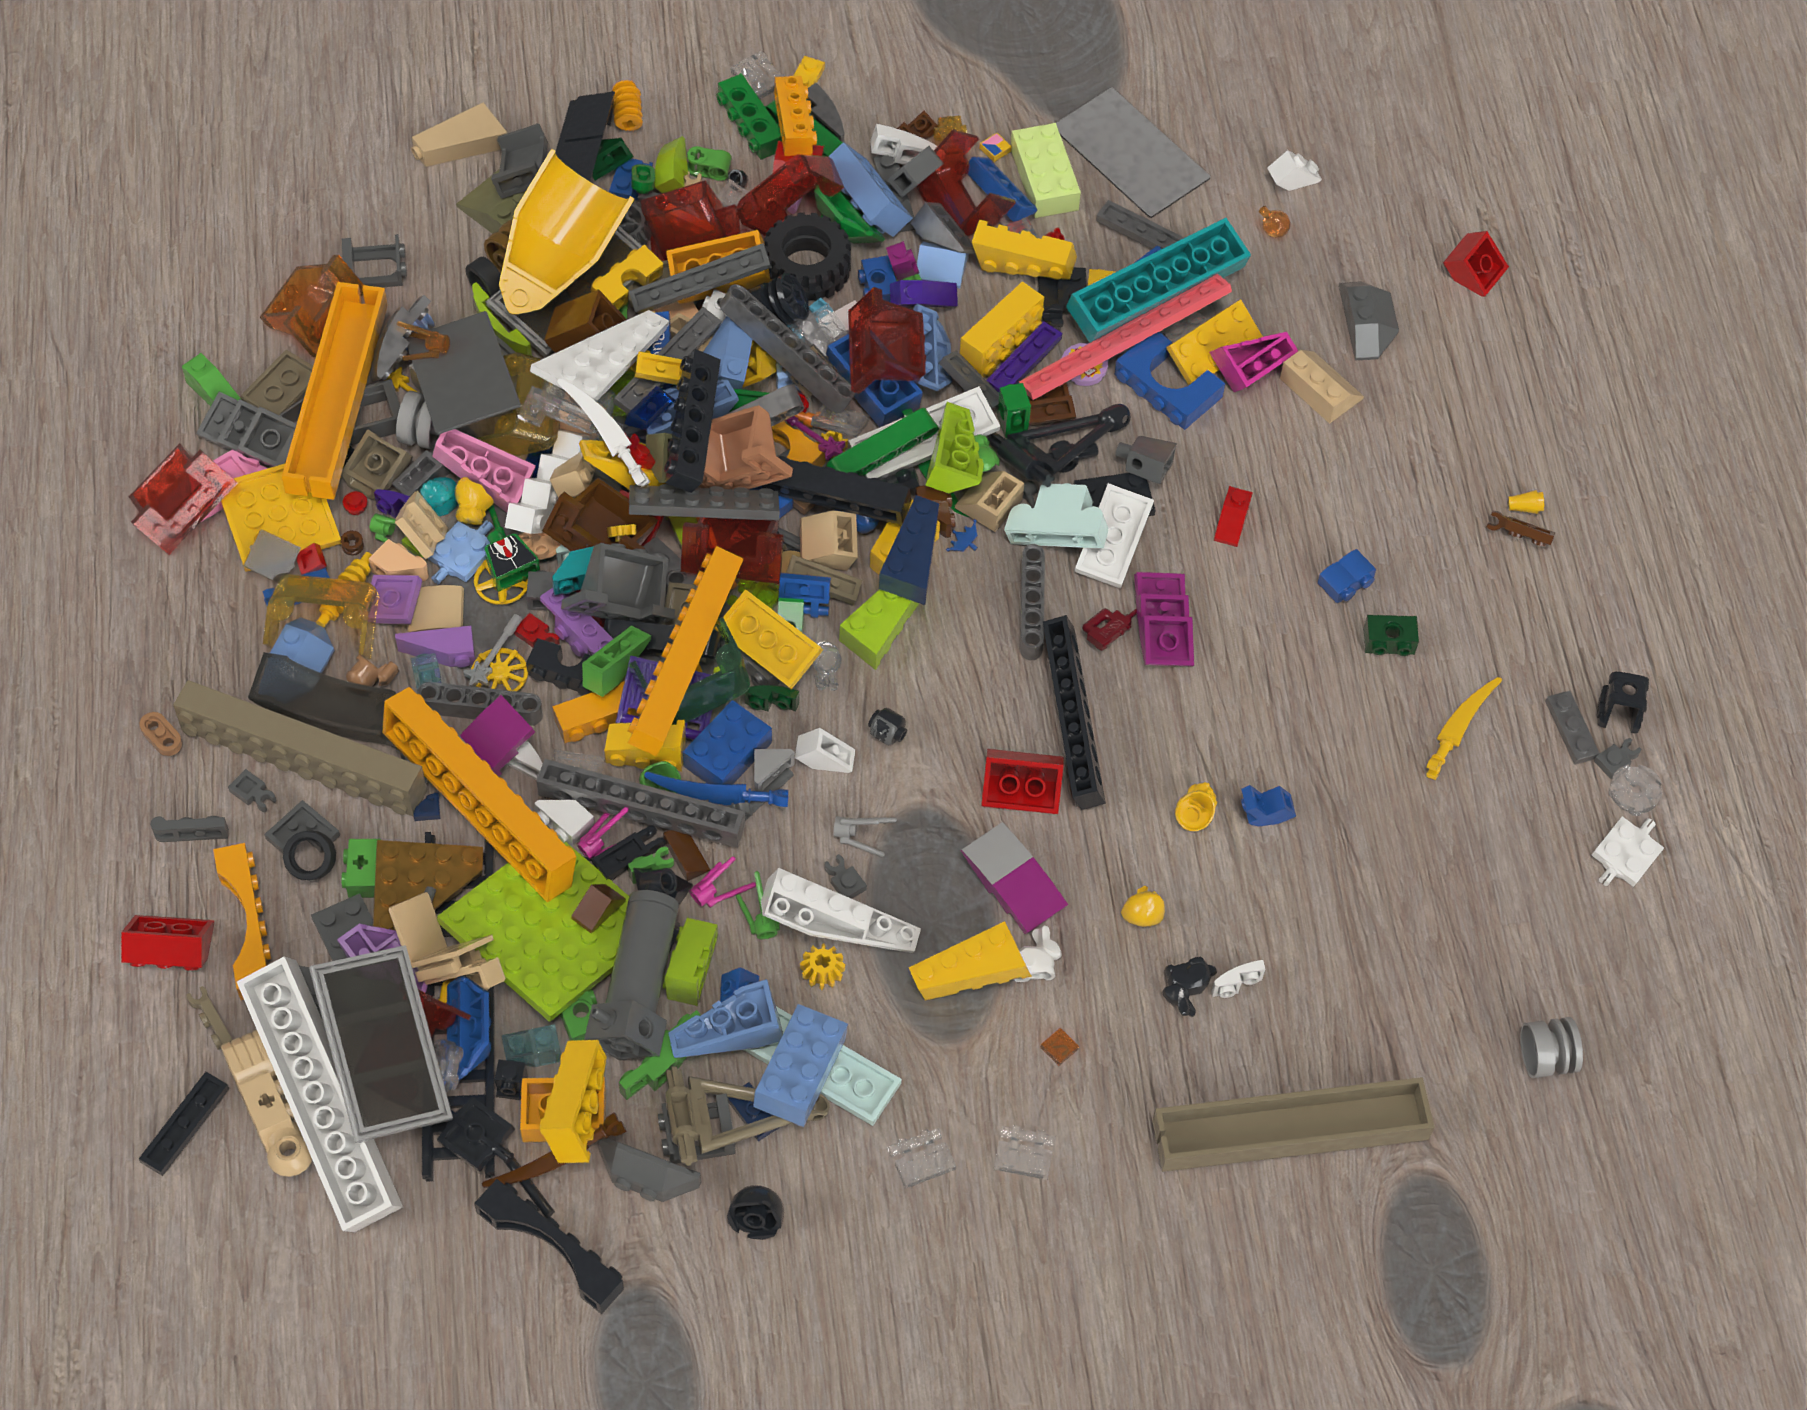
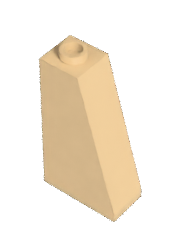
M481 103L413 136L411 151L416 160H421L425 167L501 150L497 137L507 134V131L487 106Z

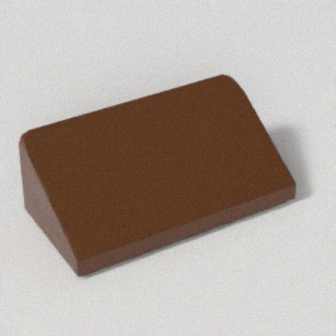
M673 830L663 833L666 846L686 881H690L710 871L691 835Z

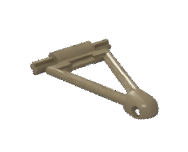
M674 1066L671 1070H666L668 1090L665 1093L672 1138L673 1142L679 1147L681 1163H685L686 1166H690L692 1162H697L695 1141L699 1142L700 1153L703 1154L792 1123L773 1115L713 1136L705 1093L716 1095L727 1093V1097L754 1102L756 1089L688 1076V1089L684 1087L681 1069H677ZM819 1094V1098L807 1121H818L828 1114L830 1104L822 1094Z

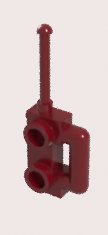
M1106 608L1102 609L1082 626L1083 631L1087 633V640L1101 651L1106 649L1119 636L1124 635L1125 631L1131 629L1132 618L1137 614V609L1126 615L1118 610L1112 613ZM1104 620L1107 621V624L1101 629L1097 627Z

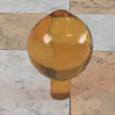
M1266 206L1260 208L1259 213L1264 217L1262 226L1268 236L1280 238L1288 233L1291 222L1289 216L1284 211H1270Z

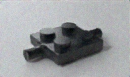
M471 1097L456 1112L451 1110L453 1118L447 1122L446 1128L437 1138L441 1145L479 1172L495 1155L506 1163L511 1162L509 1158L513 1159L514 1153L507 1150L503 1145L515 1130L512 1124L474 1097Z

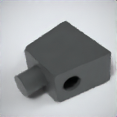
M1138 436L1133 445L1119 442L1116 456L1127 459L1125 468L1127 472L1161 484L1173 464L1177 443Z

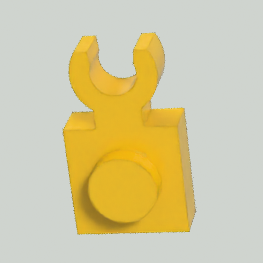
M635 524L607 528L608 538L615 537V542H619L625 534L628 537L637 534Z

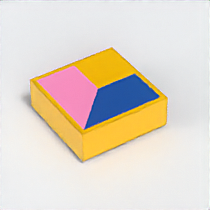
M995 133L981 142L979 149L993 162H996L1010 153L1012 146L998 133Z

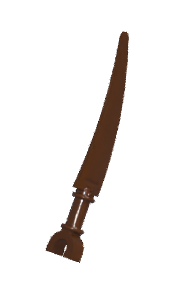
M615 1112L607 1116L604 1124H600L599 1128L594 1130L593 1140H588L586 1149H589L590 1145L604 1137L607 1139L609 1136H619L627 1132L624 1123L619 1121ZM550 1151L515 1170L483 1181L482 1186L487 1188L496 1179L503 1184L506 1182L509 1184L517 1183L550 1172L567 1163H558L553 1152Z

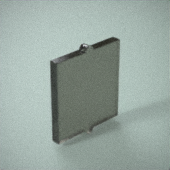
M260 529L254 544L249 546L250 552L243 566L279 583L285 581L290 570L295 568L294 562L301 547Z

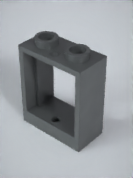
M391 379L365 386L360 405L362 407L386 400L391 417L354 426L350 445L359 443L367 429L380 438L396 434L400 404Z

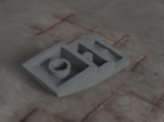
M218 392L196 434L198 437L229 451H237L243 454L244 457L253 458L269 467H275L286 463L296 423L262 407H255L241 399L236 400Z

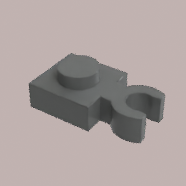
M1631 738L1624 740L1620 749L1613 744L1596 756L1594 762L1610 779L1630 767L1631 760L1639 756L1642 750L1640 747L1634 751L1628 748L1632 743Z
M247 769L228 786L229 792L248 806L255 801L258 809L262 812L267 811L266 805L262 803L264 800L269 799L274 803L277 801L272 791L265 790V782Z
M838 854L836 856V862L839 864L837 867H832L828 861L825 862V871L829 875L834 876L831 878V884L837 893L852 899L867 890L866 883L853 866L848 869L844 867L845 861L841 855Z

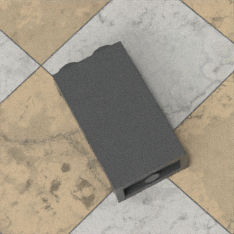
M538 123L497 137V142L502 150L500 171L493 174L491 180L501 199L526 191L547 157L548 140Z

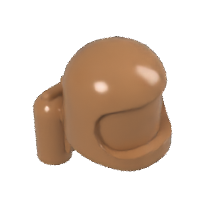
M358 655L356 657L357 663L346 674V680L354 690L365 692L372 688L378 680V684L381 687L389 685L399 672V667L390 661L388 664L377 668L361 655Z

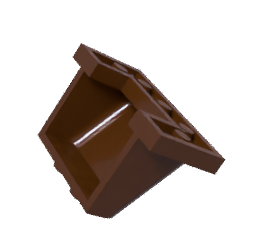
M597 478L576 498H573L564 491L559 496L542 531L570 551L593 547L600 543L609 545L623 544L626 546V549L645 550L641 544L653 531L658 519L652 515L629 514V499L600 478ZM636 525V535L628 537L625 534L619 542H615V537L608 538V527Z

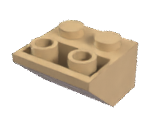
M1005 471L982 473L980 484L970 487L957 502L955 508L996 532L1009 516L1011 509L1022 501L1024 482Z
M832 510L801 518V558L831 569L847 571L858 558L856 514Z

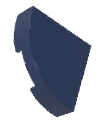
M439 792L426 796V799L416 806L414 821L441 819Z

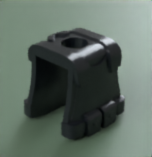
M1612 672L1609 675L1608 685L1603 686L1599 697L1597 709L1598 725L1606 728L1614 704L1633 707L1631 733H1638L1643 722L1644 712L1646 713L1647 711L1646 697L1649 689V679L1645 676L1631 673ZM1625 685L1634 687L1636 690L1635 694H1626L1622 687Z

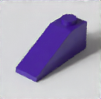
M899 280L890 283L891 307H914L916 304L924 307H957V283L927 280Z

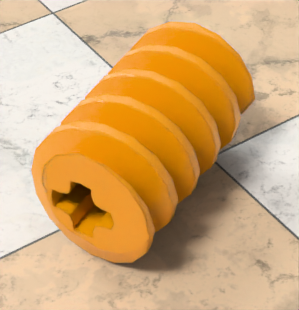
M619 81L612 88V91H615L614 123L619 129L635 131L643 124L641 92L633 81Z

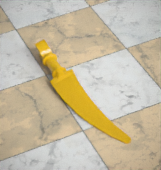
M1500 677L1493 679L1473 693L1446 722L1437 737V740L1440 741V747L1427 763L1429 770L1426 773V777L1434 780L1437 779L1442 765L1445 764V757L1448 752L1453 749V746L1459 747L1473 716L1490 693L1502 682Z

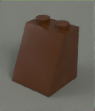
M598 289L555 307L544 341L557 353L627 319Z

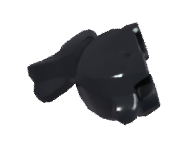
M1195 957L1186 963L1175 966L1172 964L1168 965L1164 970L1169 986L1164 988L1162 994L1169 1003L1178 1006L1182 1016H1195L1196 1009L1191 1003L1189 996L1201 994L1207 988L1211 976L1217 973L1216 967L1207 964L1202 957Z

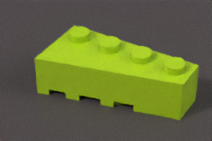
M879 589L840 624L839 641L876 670L880 665L881 659L887 654L892 642L900 634L903 625L911 617L919 603Z

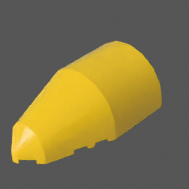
M553 149L550 150L514 211L499 281L507 312L511 315L543 309L597 263L634 201L632 197L628 199L618 197L589 182L566 166L557 157L556 151Z

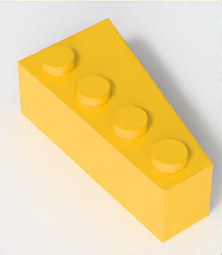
M979 220L972 245L982 271L990 273L1002 272L1011 275H1030L1032 277H1051L1053 279H1070L1077 259L1073 242L1044 235L1040 239L1028 231L1022 230L1021 234L1007 231L1008 226L998 225V228L987 226V221Z
M1005 921L909 967L917 988L925 1000L957 994L961 990L971 988L975 990L983 988L984 985L997 982L1002 984L1010 982L1009 980L1022 977L1024 979L1032 977Z
M598 1040L567 1041L565 1051L562 1052L560 1057V1067L558 1073L554 1076V1086L551 1095L547 1098V1108L544 1118L540 1120L539 1125L540 1132L544 1135L558 1163H589L591 1153L586 1151L588 1140H593L594 1129L591 1128L592 1114H597L599 1104L596 1090L602 1089L607 1059Z

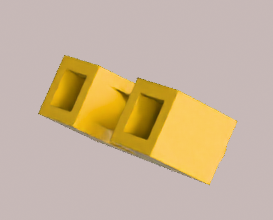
M643 245L638 250H632L621 263L617 262L606 275L596 278L592 283L591 292L599 289L619 310L628 303L629 291L623 286V283L629 280L637 281L642 286L653 283L663 275L664 263Z

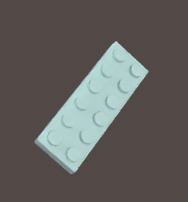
M776 1006L784 1033L792 1015ZM779 1042L759 1048L744 1049V1051L769 1064ZM843 1045L820 1094L825 1096L827 1100L873 1126L901 1085L902 1079Z

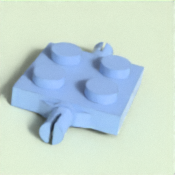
M485 520L475 530L458 521L446 533L445 539L436 544L434 554L428 558L429 561L440 568L431 577L434 583L439 585L447 575L458 577L467 582L475 574L483 561L486 560L484 547L490 543L485 535L493 528L491 522Z

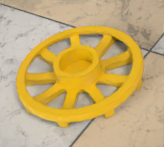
M500 648L496 654V663L491 662L489 664V667L492 668V673L486 678L488 681L491 680L493 682L491 689H496L498 684H503L506 690L518 692L524 686L528 677L526 661L515 649ZM492 649L480 653L471 669H474L476 661L479 663L485 661ZM500 653L509 654L504 662H501ZM514 658H517L521 663L508 666ZM523 669L524 675L522 678L510 672ZM509 678L520 682L513 690H511L507 682ZM478 683L475 687H481L483 684Z

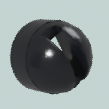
M734 169L729 172L727 180L731 187L742 188L747 184L748 176L744 171Z

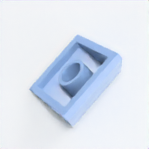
M923 242L920 244L917 260L919 276L922 280L957 283V288L960 289L969 253H960L939 244Z

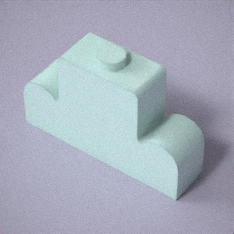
M1065 483L1051 484L1049 487L1041 485L1035 507L1031 508L1028 504L1014 506L1009 513L1004 530L1010 544L1104 548L1108 534V525L1101 509L1092 506L1093 501L1086 485Z

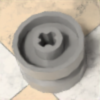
M408 391L402 400L397 417V441L406 445H413L417 441L420 448L433 450L440 434L437 435L424 396L419 392Z

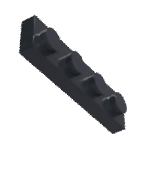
M205 1071L138 1158L140 1163L163 1176L229 1090L228 1084Z

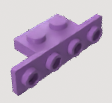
M553 588L542 594L540 601L555 615L554 631L556 635H558L559 639L565 640L570 645L576 656L583 658L585 653L593 655L613 640L591 616L561 609L562 599L569 597V594L554 595Z

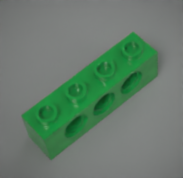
M741 73L719 82L718 93H716L717 101L720 106H724L727 110L730 121L736 123L741 137L747 139L750 150L756 153L760 160L774 155L778 141H782L780 128Z

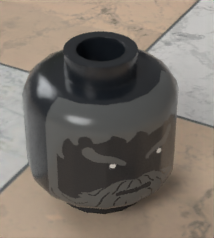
M890 708L876 710L868 723L870 734L888 746L893 745L896 741L901 742L907 734L905 718Z

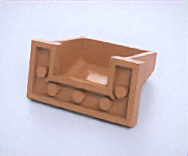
M757 405L712 419L703 483L699 485L701 488L720 486L724 489H735L737 487L751 489L792 477L793 468L776 456L770 415L761 406Z

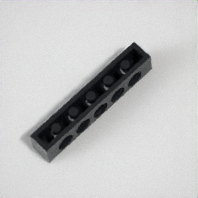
M694 349L688 356H684L680 364L682 374L677 384L679 394L674 404L676 413L670 428L673 433L667 447V451L670 453L664 467V472L666 473L665 483L690 493L703 483L721 359Z

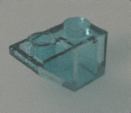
M555 1024L501 1035L506 1060L524 1062L526 1066L531 1067L560 1062L561 1051Z

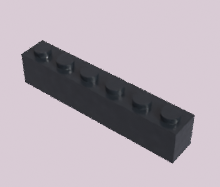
M779 456L778 458L793 468L792 477L762 485V488L778 491V496L900 525L903 524L912 501L910 487H906L903 484L888 483L878 478H867L853 472L845 473L831 467L815 466L806 461L798 462L784 456Z

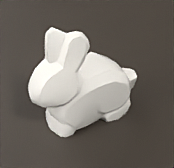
M1044 925L1040 929L1036 928L1033 930L1032 937L1037 944L1036 946H1024L1019 949L1032 977L1024 979L1022 977L1015 978L1016 982H1027L1030 979H1045L1048 981L1055 977L1054 960L1059 959L1062 956V952L1057 943L1050 939L1048 926Z

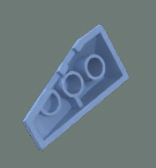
M726 316L703 352L721 359L718 380H728L733 389H742L749 362L752 338Z
M767 979L738 988L734 991L733 996L722 1003L720 1001L712 1005L713 1008L701 1016L695 1015L668 1032L674 1058L759 1048L779 1042L783 1035L780 1018Z

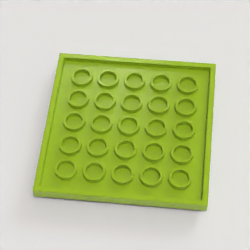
M573 847L571 848L575 852L576 862L572 887L549 902H546L507 863L437 916L439 925L460 943L492 935L494 940L475 948V951L479 950L481 957L485 958V960L498 957L505 976L504 982L549 1022L576 1002L587 990H591L612 973L629 900V895L610 879L606 880L601 872ZM592 884H607L626 898V902L591 934L572 920L571 916Z

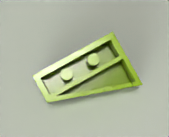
M687 918L684 927H679L678 943L670 957V964L663 981V989H666L668 1000L698 1006L718 939V924Z

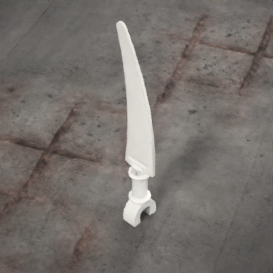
M561 378L558 379L557 383L580 405L593 422L612 457L618 454V458H622L629 469L628 473L632 475L638 486L640 485L643 488L649 484L650 480L641 470V465H637L630 454V449L627 448L632 443L617 422L600 404L585 392Z

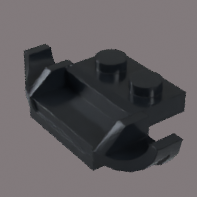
M1074 267L1070 279H1053L1051 277L1038 276V293L1044 296V311L1042 313V320L1051 326L1063 327L1064 320L1062 314L1063 310H1068L1066 305L1071 295L1086 287V268Z

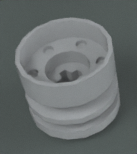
M1564 1017L1560 1020L1558 1018L1551 1019L1548 1025L1544 1020L1523 1023L1520 1033L1521 1051L1526 1070L1531 1078L1552 1076L1555 1070L1559 1075L1567 1074V1072H1580L1583 1063V1048L1578 1027L1572 1017Z

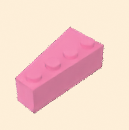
M456 429L440 434L432 456L460 478L468 477L471 481L482 485L486 493L493 498L494 504L506 513L508 512L509 503H520L525 478H532L536 466Z

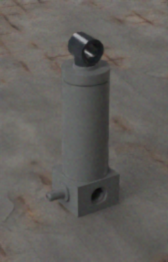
M669 868L644 872L640 877L641 890L630 894L606 1002L593 1004L591 1007L584 1040H598L603 1051L618 1060L660 1056L667 1020L657 1015L656 1011L679 909L678 901L668 895L672 894L677 887L676 875Z

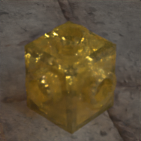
M961 116L939 117L937 127H934L935 141H939V146L944 149V153L963 152L964 139L967 138L966 124L962 125Z

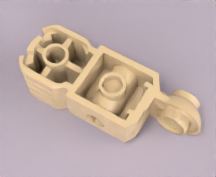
M252 1031V1033L243 1035L241 1038H236L231 1042L221 1045L225 1060L267 1153L268 1165L275 1173L281 1176L291 1177L299 1175L308 1168L312 1158L258 1031ZM288 1149L296 1150L290 1156L283 1155V1153Z

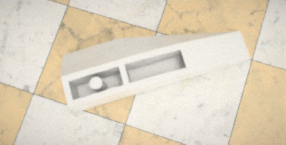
M778 868L768 878L761 899L763 916L810 936L913 953L915 952L921 931L919 927L781 868Z

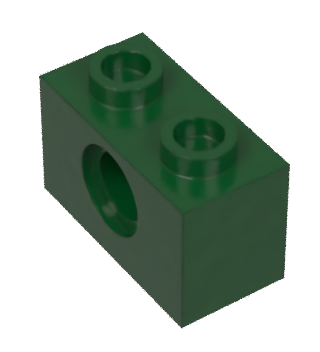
M1367 615L1363 627L1365 653H1373L1375 655H1415L1419 643L1417 616Z

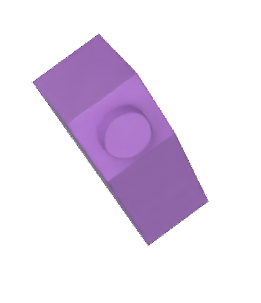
M471 626L395 634L399 652L449 667H467L468 665H473L475 661Z

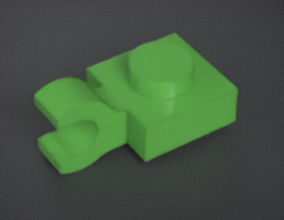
M668 847L659 848L655 857L652 854L646 857L641 856L628 863L629 877L633 884H636L633 868L657 870L674 866L673 858L668 860L662 859L663 856L669 854Z

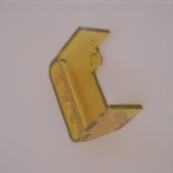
M519 352L504 355L503 357L510 376L518 375L516 393L521 406L513 409V413L503 415L497 420L494 434L477 437L476 439L516 457L549 449L555 444L558 437L559 410L562 404L563 389L530 372L531 364L542 360L541 358Z
M293 574L284 575L279 579L268 602L263 645L270 649L273 648L278 639L280 621L287 620L292 615L295 602L344 607L343 619L346 625L353 629H362L359 655L365 659H371L379 599L378 590L368 582Z

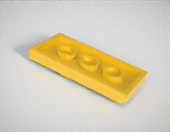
M1240 299L1166 348L1187 384L1190 385L1206 370L1213 374L1220 370L1209 352L1222 346L1250 341L1263 336Z
M746 589L714 628L791 690L823 651L819 645Z

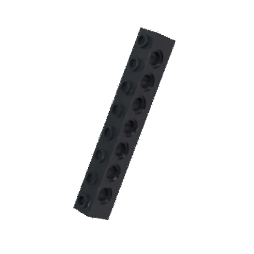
M1067 615L1043 621L1072 796L1080 809L1084 810L1106 804L1076 632Z

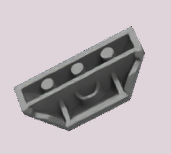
M1362 281L1339 283V291L1355 361L1379 359L1383 351L1399 333L1391 293Z
M604 1137L597 1141L599 1152L610 1179L620 1190L638 1192L641 1197L649 1201H655L656 1199L665 1202L698 1189L701 1185V1173L690 1170L610 1138L606 1139Z

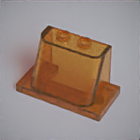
M333 255L327 264L297 266L261 314L260 318L269 328L294 336L311 357H316L337 282L358 284L361 297L364 284L340 255Z

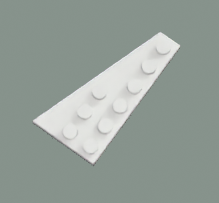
M648 310L531 364L530 372L563 389L557 383V380L561 378L573 384L597 402L637 360L638 351L645 352L665 332L669 326V320Z

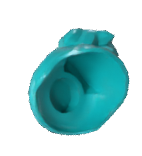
M438 477L428 480L420 489L421 495L438 516L449 514L458 505L455 498L457 483L451 478Z

